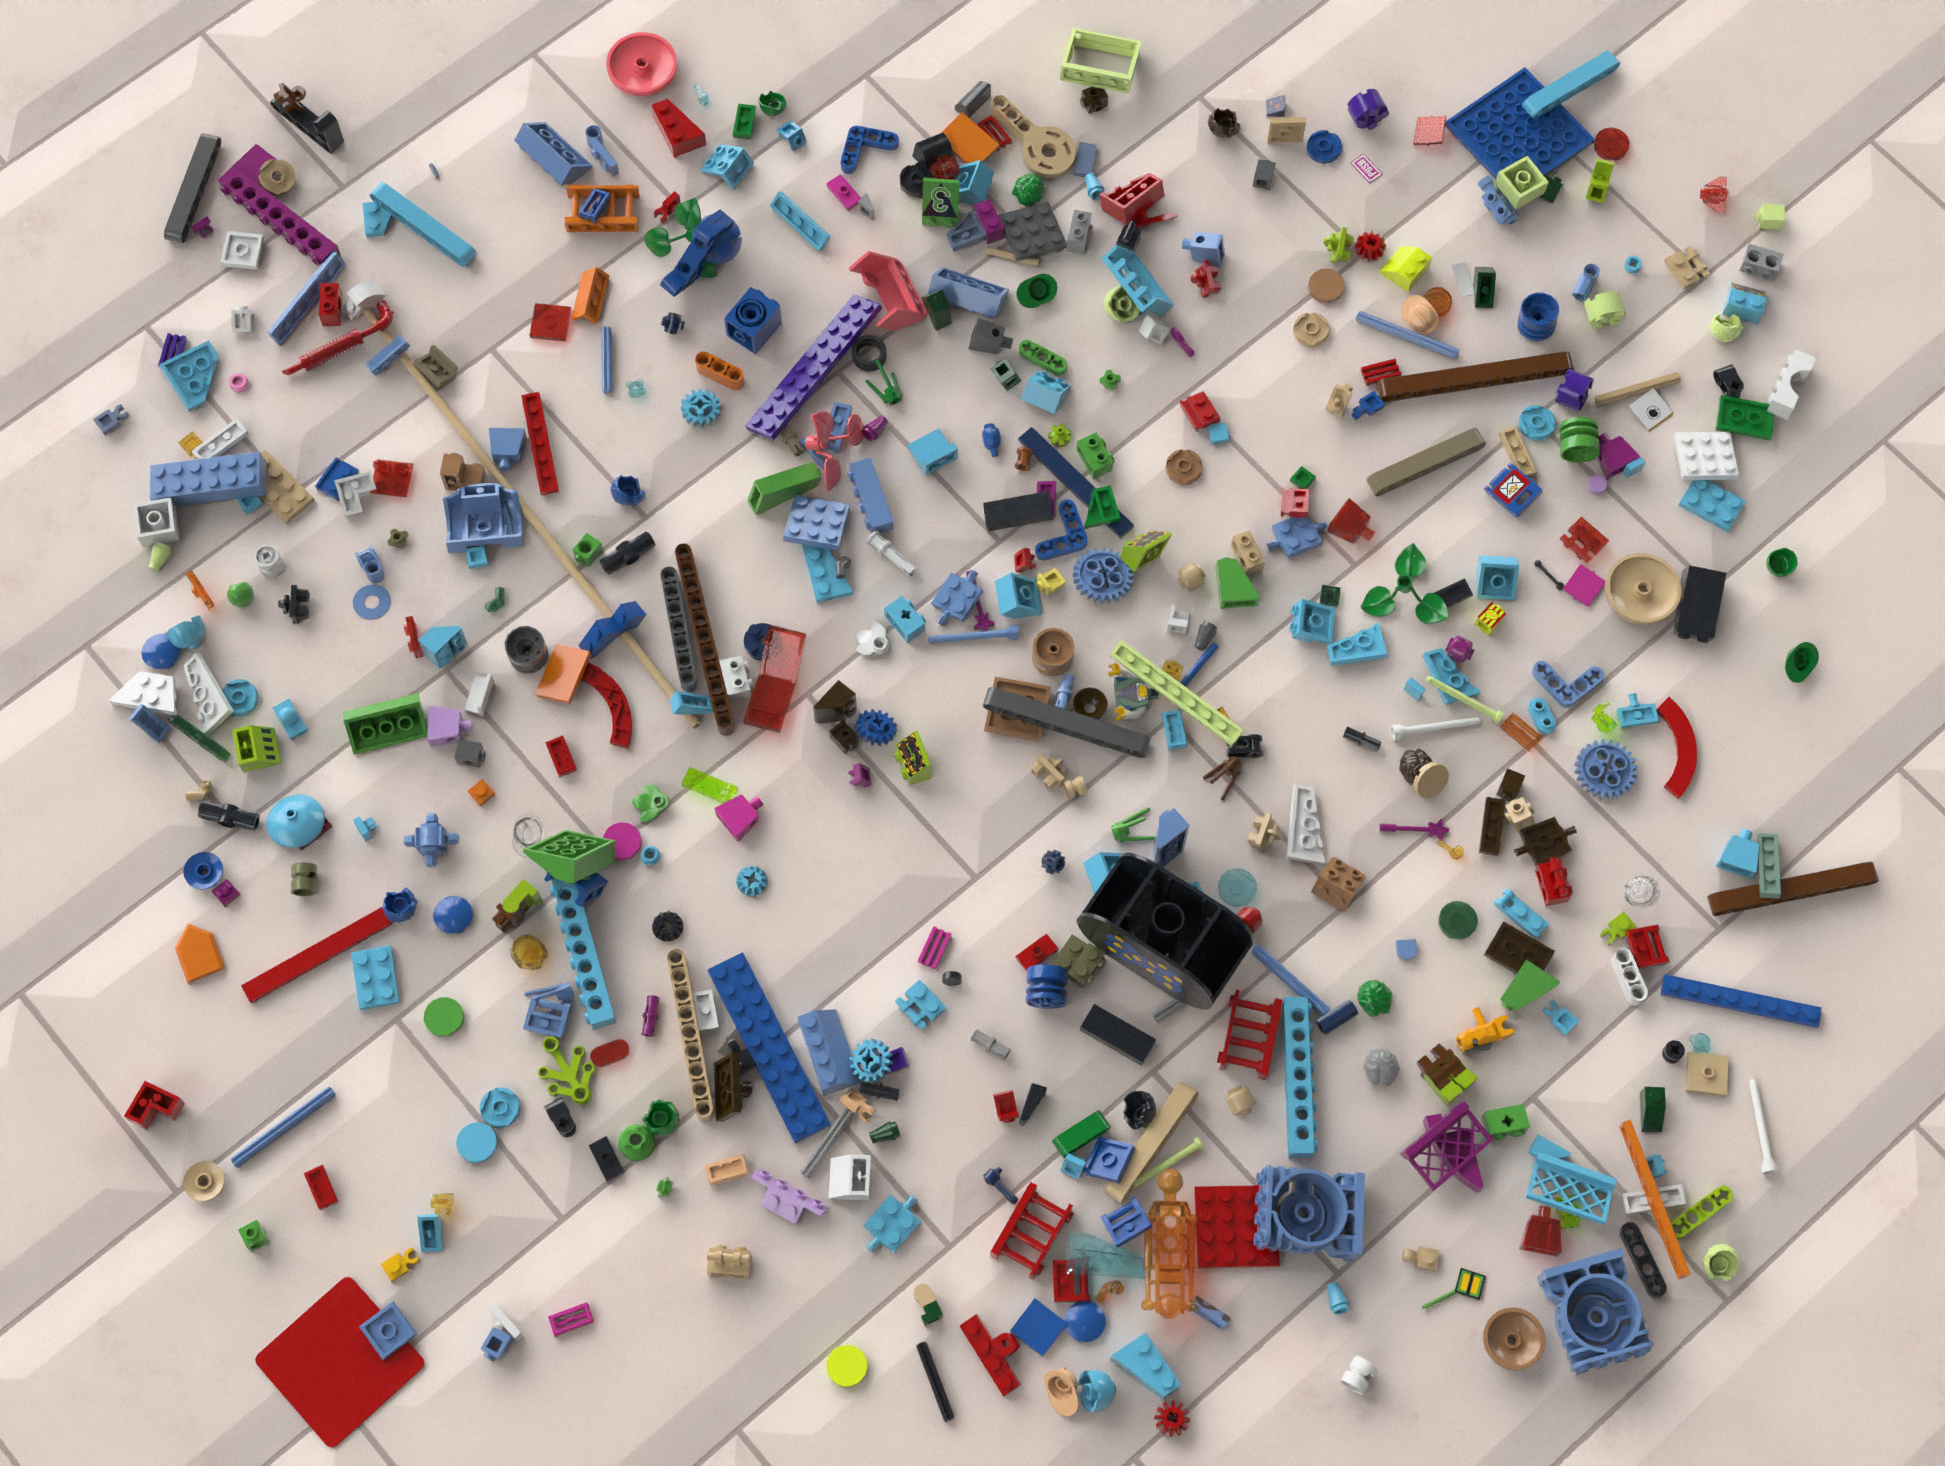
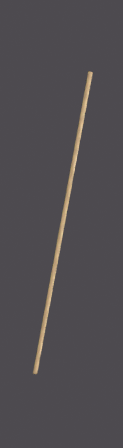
M366 307L362 312L372 325H375L376 321L379 320L369 307ZM387 328L381 332L380 330L377 331L387 344L395 339ZM401 353L399 356L400 361L498 484H502L504 488L515 491L513 486L422 372L414 365V362L407 353ZM518 494L521 513L605 618L612 617L614 613ZM628 631L621 634L622 640L670 699L676 692L631 634ZM694 714L683 715L693 728H697L701 724Z

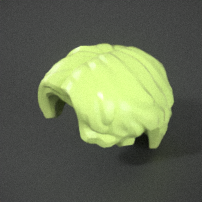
M1718 313L1710 323V330L1717 340L1731 342L1739 336L1743 326L1740 317L1736 316V314H1733L1730 319H1720V314Z
M1717 1244L1709 1248L1702 1260L1705 1273L1710 1280L1721 1279L1722 1281H1730L1740 1266L1736 1249L1725 1244Z

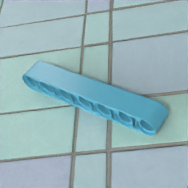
M1607 50L1528 97L1523 102L1522 108L1533 119H1536L1610 75L1621 63Z
M381 182L369 194L374 203L460 266L465 267L477 255V252L470 244L385 182Z

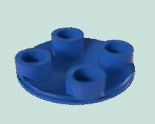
M156 634L147 639L141 651L145 664L154 669L172 668L180 654V648L172 645L166 634Z
M449 896L442 899L436 905L433 912L436 926L441 931L450 934L464 932L473 917L471 905L466 899L459 896Z
M1080 1301L1073 1304L1065 1316V1321L1067 1322L1066 1330L1078 1342L1096 1340L1104 1332L1106 1326L1103 1310L1097 1304L1090 1301Z

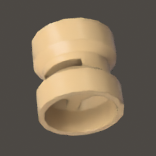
M1082 776L1076 777L1073 781L1067 780L1063 782V788L1068 800L1074 799L1076 795L1083 796L1087 794V787Z

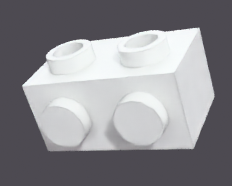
M742 656L720 660L729 702L751 697L750 690L754 689L751 678L747 679L746 673H749L747 661L743 662Z

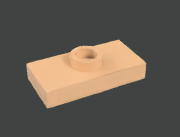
M744 1154L705 1165L710 1186L749 1175Z

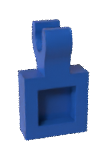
M1373 391L1359 400L1360 405L1353 409L1354 412L1351 416L1355 420L1363 416L1364 413L1371 416L1383 409L1385 403Z

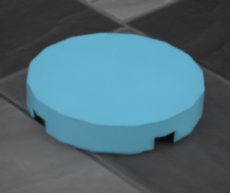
M1540 405L1525 408L1518 421L1522 434L1528 439L1535 441L1550 437L1554 431L1556 421L1555 416L1549 409L1546 410Z
M236 679L227 683L224 689L222 688V692L233 709V712L230 714L231 716L242 717L248 715L256 708L259 699L258 692L249 681Z
M499 1087L487 1092L480 1103L482 1118L488 1125L495 1128L510 1126L520 1114V1101L516 1094L508 1088Z
M478 1122L465 1126L458 1134L456 1141L459 1154L470 1163L487 1161L495 1153L498 1143L492 1128Z

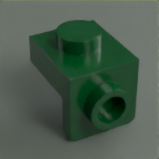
M1554 175L1551 178L1546 177L1548 181L1546 191L1543 195L1539 196L1552 204L1564 186L1561 183L1562 179Z

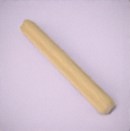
M1678 372L1600 394L1595 396V404L1601 406L1648 392L1652 388L1656 390L1681 382V376Z

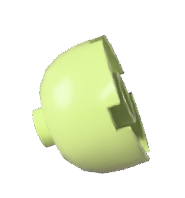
M1122 286L1112 288L1104 299L1105 312L1114 321H1132L1140 311Z

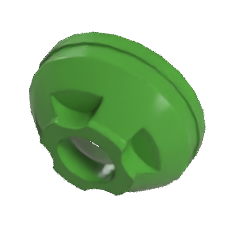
M630 1125L622 1131L619 1137L620 1152L631 1161H642L648 1158L655 1149L654 1134L644 1125ZM637 1134L642 1137V1141L639 1145L635 1146L630 1143V1138Z

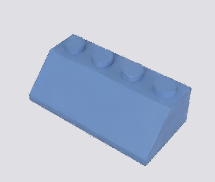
M546 122L523 123L514 139L521 150L526 151L533 161L539 163L543 170L551 174L555 181L561 185L573 184L593 166Z
M941 267L932 275L928 294L936 290H943L949 305L964 307L972 313H982L987 318H996L1000 314L1009 292L1007 288Z
M1175 808L1170 812L1166 810L1160 815L1156 830L1153 862L1162 867L1166 866L1184 851L1190 827Z
M836 1009L815 1010L797 1016L823 1096L861 1084L859 1076L853 1074L856 1069L850 1068L854 1061L849 1060L852 1054Z

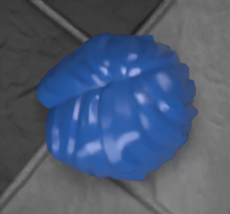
M620 475L611 483L610 491L612 497L620 505L635 506L645 497V492L640 490L638 478Z
M405 887L398 893L387 892L382 909L387 919L400 923L409 920L414 915L418 901L412 891Z

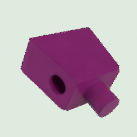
M1603 433L1598 437L1601 445L1600 455L1597 457V460L1606 479L1623 472L1628 463L1640 458V455L1622 436L1611 440L1607 433Z

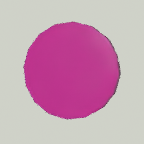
M615 823L607 828L603 834V838L616 840L615 860H629L641 848L640 833L635 826L629 823Z

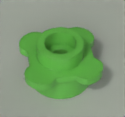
M1106 370L1105 375L1099 379V382L1105 388L1113 390L1117 386V382L1121 381V376L1114 374L1112 370Z
M669 1177L663 1180L660 1179L656 1191H658L657 1197L662 1195L668 1197L673 1182L669 1181Z

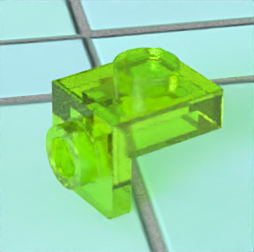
M1608 701L1603 705L1599 703L1592 711L1595 714L1590 718L1597 724L1596 726L1600 731L1607 734L1618 726L1604 712L1610 705Z
M1568 1195L1567 1197H1568V1199H1570V1198H1572V1197H1574V1196H1573V1195ZM1562 1197L1553 1198L1559 1203L1564 1201ZM1576 1201L1571 1202L1574 1208L1579 1209ZM1556 1209L1559 1216L1560 1229L1580 1226L1579 1216Z

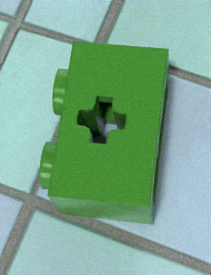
M1524 1104L1485 1111L1482 1115L1484 1128L1494 1138V1141L1505 1139L1507 1135H1513V1137L1523 1136L1530 1128ZM1504 1120L1506 1123H1510L1508 1127L1506 1124H1502Z

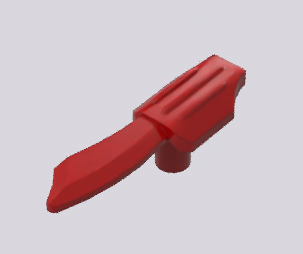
M1142 210L1140 215L1133 221L1136 222V228L1150 226V223L1178 217V214L1167 212L1148 218L1147 211Z

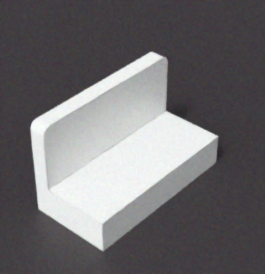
M487 674L486 678L475 675L464 709L465 713L484 717L494 686L492 674Z

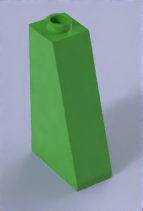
M814 462L755 480L747 501L755 515L761 514L794 498L795 495H801L818 487L822 477L819 468H816Z

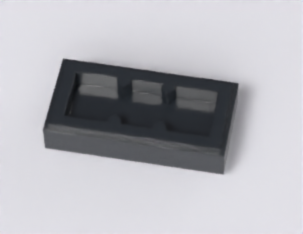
M1465 578L1434 592V594L1439 595L1444 600L1447 608L1473 596Z
M607 1136L588 1145L606 1182L625 1173Z

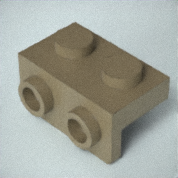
M435 345L430 346L428 354L416 359L414 365L438 388L455 380L458 369L457 365Z

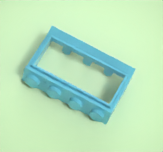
M1115 245L1101 258L1141 312L1149 311L1162 317L1174 306L1134 251ZM1122 269L1127 273V276L1123 274ZM1132 283L1136 285L1137 290L1132 286ZM1142 296H1144L1145 299L1148 301L1147 304L1141 298Z

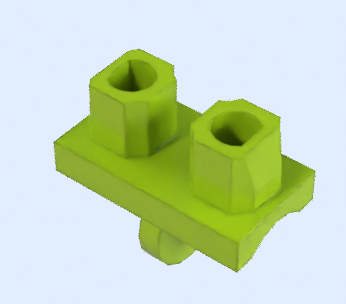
M1342 227L1340 232L1331 233L1330 237L1324 238V245L1328 247V251H1331V263H1336L1338 260L1347 262L1350 259L1351 251L1344 249V246L1349 248L1353 243L1354 237L1347 234L1348 228Z

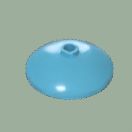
M302 794L291 795L283 798L273 806L268 814L266 827L269 836L276 844L286 848H298L309 844L320 834L324 826L325 815L321 805L314 798Z

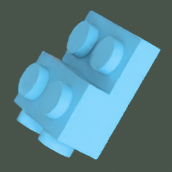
M1301 599L1293 604L1291 614L1294 615V619L1289 626L1292 638L1308 643L1313 640L1330 645L1333 640L1335 608L1306 599Z

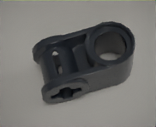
M1730 364L1714 370V380L1725 396L1740 398L1744 384L1737 374L1735 367Z
M560 1097L544 1106L559 1134L565 1138L572 1137L576 1132V1125L563 1098ZM567 1123L568 1128L564 1129L563 1125Z

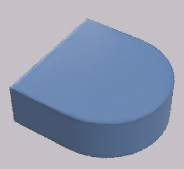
M1416 939L1396 940L1398 957L1405 961L1413 959L1417 953Z

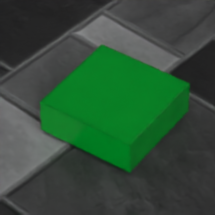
M1301 466L1290 478V482L1299 489H1307L1316 479V476Z

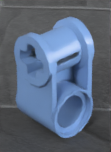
M372 545L363 552L355 553L368 580L372 583L381 582L384 579V571Z

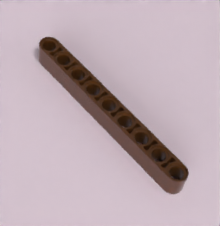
M1870 861L1780 879V899L1760 898L1759 884L1716 892L1708 895L1707 899L1712 915L1720 916L1868 886L1877 883L1879 878L1874 863Z

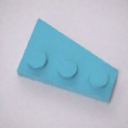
M1379 622L1367 630L1359 631L1358 634L1350 638L1346 637L1328 645L1327 653L1330 665L1387 658V651Z
M1442 648L1425 652L1422 655L1433 678L1470 698L1481 693L1477 687L1474 688L1469 683V679L1465 674H1461L1456 668V664ZM1438 689L1445 705L1460 701Z

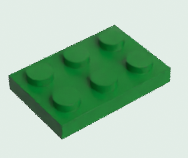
M1721 395L1715 430L1722 432L1730 431L1732 434L1770 441L1775 414L1767 411L1770 404Z

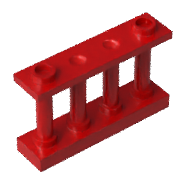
M1236 989L1235 994L1230 995L1228 1006L1232 1007L1223 1052L1219 1051L1217 1063H1220L1219 1070L1223 1071L1225 1063L1256 1069V1072H1259L1258 1079L1266 1080L1283 1000L1275 998L1273 1004L1266 1005L1238 999L1240 990ZM1238 1006L1265 1012L1270 1016V1021L1263 1024L1236 1018V1008ZM1235 1025L1262 1031L1263 1034H1267L1266 1042L1262 1041L1260 1043L1231 1036L1232 1027ZM1229 1044L1260 1050V1053H1263L1262 1060L1257 1062L1227 1055Z
M1030 1182L991 1249L990 1256L996 1260L999 1255L1011 1258L1032 1270L1029 1278L1033 1280L1035 1275L1039 1277L1044 1268L1042 1262L1064 1223L1069 1224L1074 1213L1072 1212L1073 1205L1070 1203L1067 1209L1064 1210L1039 1196V1193L1036 1192L1037 1185ZM1035 1202L1060 1216L1061 1219L1056 1228L1028 1213L1029 1210L1026 1208L1029 1203L1033 1204ZM1019 1220H1026L1051 1234L1047 1244L1044 1245L1019 1231V1228L1016 1227ZM1015 1237L1041 1252L1037 1262L1034 1263L1008 1248L1009 1245L1006 1243L1009 1238L1013 1239Z

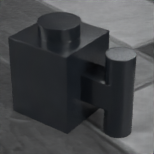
M1130 221L1128 226H1123L1116 245L1135 252L1141 235V231L1136 228V222Z

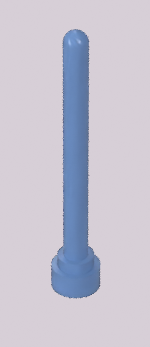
M1010 625L1006 630L929 636L928 642L942 643L1002 637L1019 640L1018 625Z

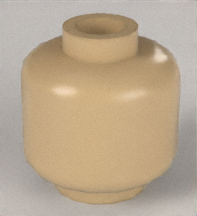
M1191 562L1179 570L1180 577L1177 579L1182 588L1186 586L1187 589L1193 590L1205 582L1204 577L1206 575L1199 564L1196 565L1194 562Z
M1240 1085L1227 1092L1226 1102L1234 1115L1241 1114L1243 1117L1252 1112L1251 1108L1255 1105V1100L1247 1087L1242 1088Z

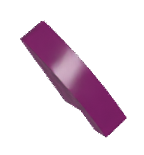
M1442 1114L1425 1116L1423 1120L1425 1130L1427 1131L1442 1118ZM1457 1131L1446 1133V1140L1456 1141ZM1460 1131V1142L1470 1143L1471 1133L1469 1131ZM1432 1143L1431 1145L1435 1152L1441 1154L1442 1143ZM1446 1143L1445 1155L1455 1156L1456 1144ZM1460 1145L1459 1156L1467 1157L1470 1146ZM1476 1156L1453 1174L1459 1181L1476 1193L1481 1192L1484 1188ZM1445 1158L1444 1165L1447 1169L1452 1170L1454 1168V1158Z

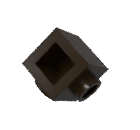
M1091 86L1082 90L1080 103L1090 114L1107 107L1109 96L1105 89Z

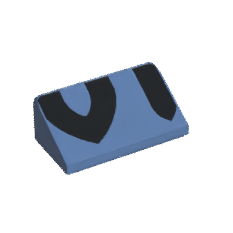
M1196 1296L1190 1303L1189 1309L1220 1330H1224L1231 1319L1199 1296Z

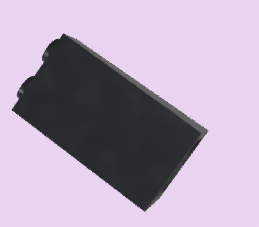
M1691 565L1682 570V593L1676 609L1673 634H1677L1678 638H1697L1696 641L1701 643H1708V641L1714 639L1726 572Z

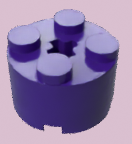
M1367 89V93L1362 95L1360 92L1351 98L1347 104L1349 107L1347 110L1358 128L1372 130L1377 127L1378 122L1389 115V111L1378 90Z
M1568 369L1565 375V383H1561L1558 387V395L1555 402L1579 412L1589 396L1588 392L1589 389H1592L1594 379L1575 370Z

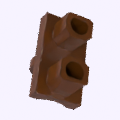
M283 82L279 84L280 91L273 94L276 102L279 105L282 104L288 113L294 109L302 112L304 108L299 104V101L305 98L306 90L302 86H295L291 90Z

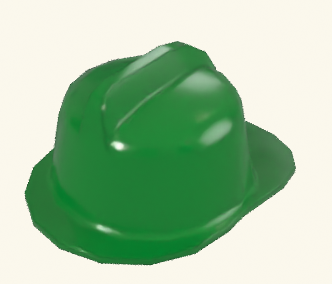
M1044 273L1026 279L1017 288V300L1026 308H1035L1047 303L1057 294V282L1052 276Z
M1803 642L1788 652L1785 671L1792 682H1803L1818 664L1819 652L1815 645Z

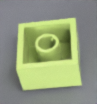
M1526 156L1499 171L1495 184L1516 210L1543 195L1548 181L1531 159Z

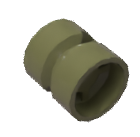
M307 862L293 864L291 866V877L294 880L291 881V894L296 896L315 895L317 893V882L314 879L317 877V865Z

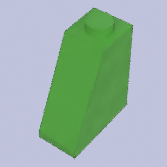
M1228 557L1217 560L1216 576L1220 609L1258 606L1259 594L1238 561Z
M1526 960L1500 999L1503 1001L1502 1006L1510 1011L1513 1009L1519 1010L1558 986L1560 981Z

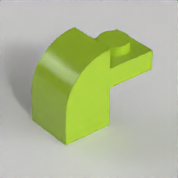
M1596 159L1586 199L1604 203L1614 162Z

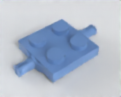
M1309 517L1286 519L1272 525L1276 540L1266 543L1267 548L1271 550L1280 547L1285 552L1287 558L1322 545L1318 531L1327 528V524L1325 521L1314 524Z
M971 570L967 578L959 577L951 572L931 602L932 606L938 608L943 613L937 621L938 624L944 626L949 617L956 618L961 622L965 621L983 594V590L972 583L978 575L976 571Z

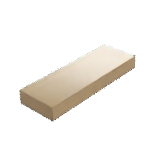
M1517 426L1499 431L1498 435L1511 463L1527 477L1537 476L1538 472Z

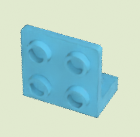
M720 144L715 148L709 159L705 161L701 171L702 173L721 176L729 188L735 189L754 162L744 148Z
M940 429L908 444V449L925 475L958 459L957 446L955 443L950 445Z

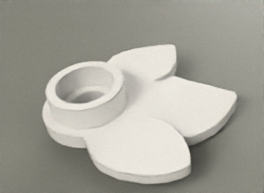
M874 621L870 631L857 630L856 638L860 645L856 648V651L862 655L886 653L889 649V641L885 638V628L879 622ZM882 644L883 647L878 648L877 645Z

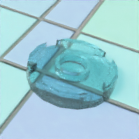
M1242 868L1227 870L1221 875L1218 882L1220 898L1226 904L1233 907L1249 904L1254 899L1257 891V883L1254 876Z

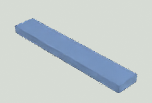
M332 251L268 330L267 333L276 344L281 345L319 299L320 283H331L346 265L336 252Z

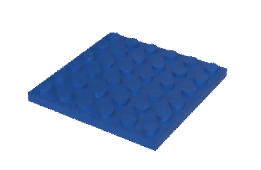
M1525 67L1445 121L1444 124L1495 179L1499 171L1526 156L1531 159L1543 176L1546 177L1595 141L1592 135L1561 104L1536 119H1533L1522 108L1523 102L1528 97L1545 88Z

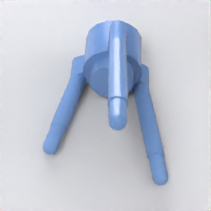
M569 982L524 993L525 996L544 993L534 997V1001L557 995L559 1001L563 1000L561 1004L571 1003L570 998L575 997ZM551 1009L546 1014L552 1015L556 1012V1010Z

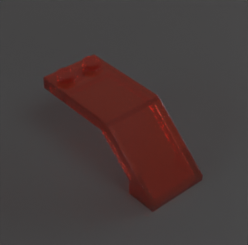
M769 625L764 640L765 646L759 675L743 719V724L777 733L781 732L798 679L807 636L805 633Z

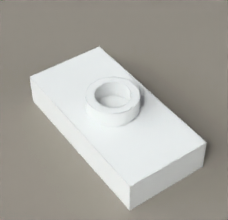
M712 989L692 993L699 1032L719 1029Z
M495 1303L488 1308L498 1320L495 1324L501 1331L505 1332L507 1330L517 1342L524 1337Z

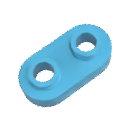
M1542 698L1532 699L1528 705V712L1537 731L1543 735L1551 734L1556 727V721L1547 702ZM1538 704V705H1540L1542 708H1541V709H1538V708L1536 707V705ZM1544 721L1549 722L1550 725H1545Z

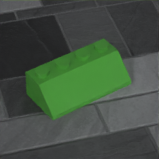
M419 693L343 712V721L354 755L427 737L428 727Z

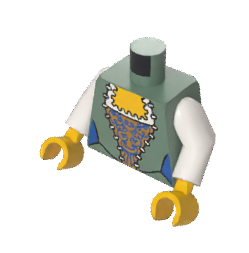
M1113 663L1108 666L1112 668L1108 672V676H1116L1113 683L1117 707L1113 712L1118 713L1116 720L1120 721L1122 718L1126 720L1138 719L1148 710L1149 700L1159 699V693L1153 688L1147 689L1144 681L1136 675L1121 669L1119 664Z

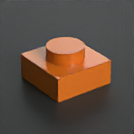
M483 779L467 791L480 807L495 796V792Z

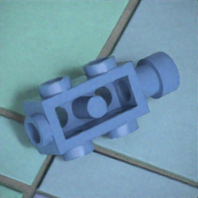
M1490 176L1482 178L1478 182V186L1482 191L1486 192L1482 196L1486 208L1494 213V218L1499 224L1511 225L1515 223L1519 216L1517 209L1515 210L1500 189L1493 185L1494 181Z

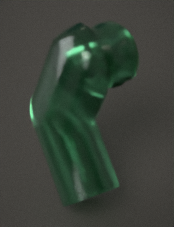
M495 588V598L485 604L486 611L496 612L504 606V588Z

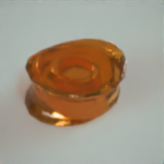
M1443 287L1431 288L1423 296L1436 310L1439 318L1445 316L1451 308L1452 296Z

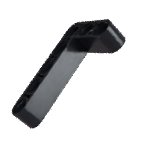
M275 98L270 101L272 107L328 153H333L344 143L338 121L330 111L326 110L318 117L299 102L304 110L298 112L294 109L288 113L282 104L279 105L276 102Z

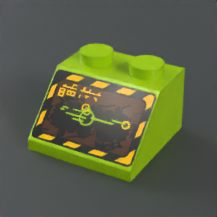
M1150 530L1145 534L1141 533L1134 541H1128L1123 545L1120 558L1136 572L1161 556L1172 534L1170 532Z
M914 731L896 744V752H894L897 763L902 765V769H900L903 780L907 779L909 785L931 778L930 761L919 732Z

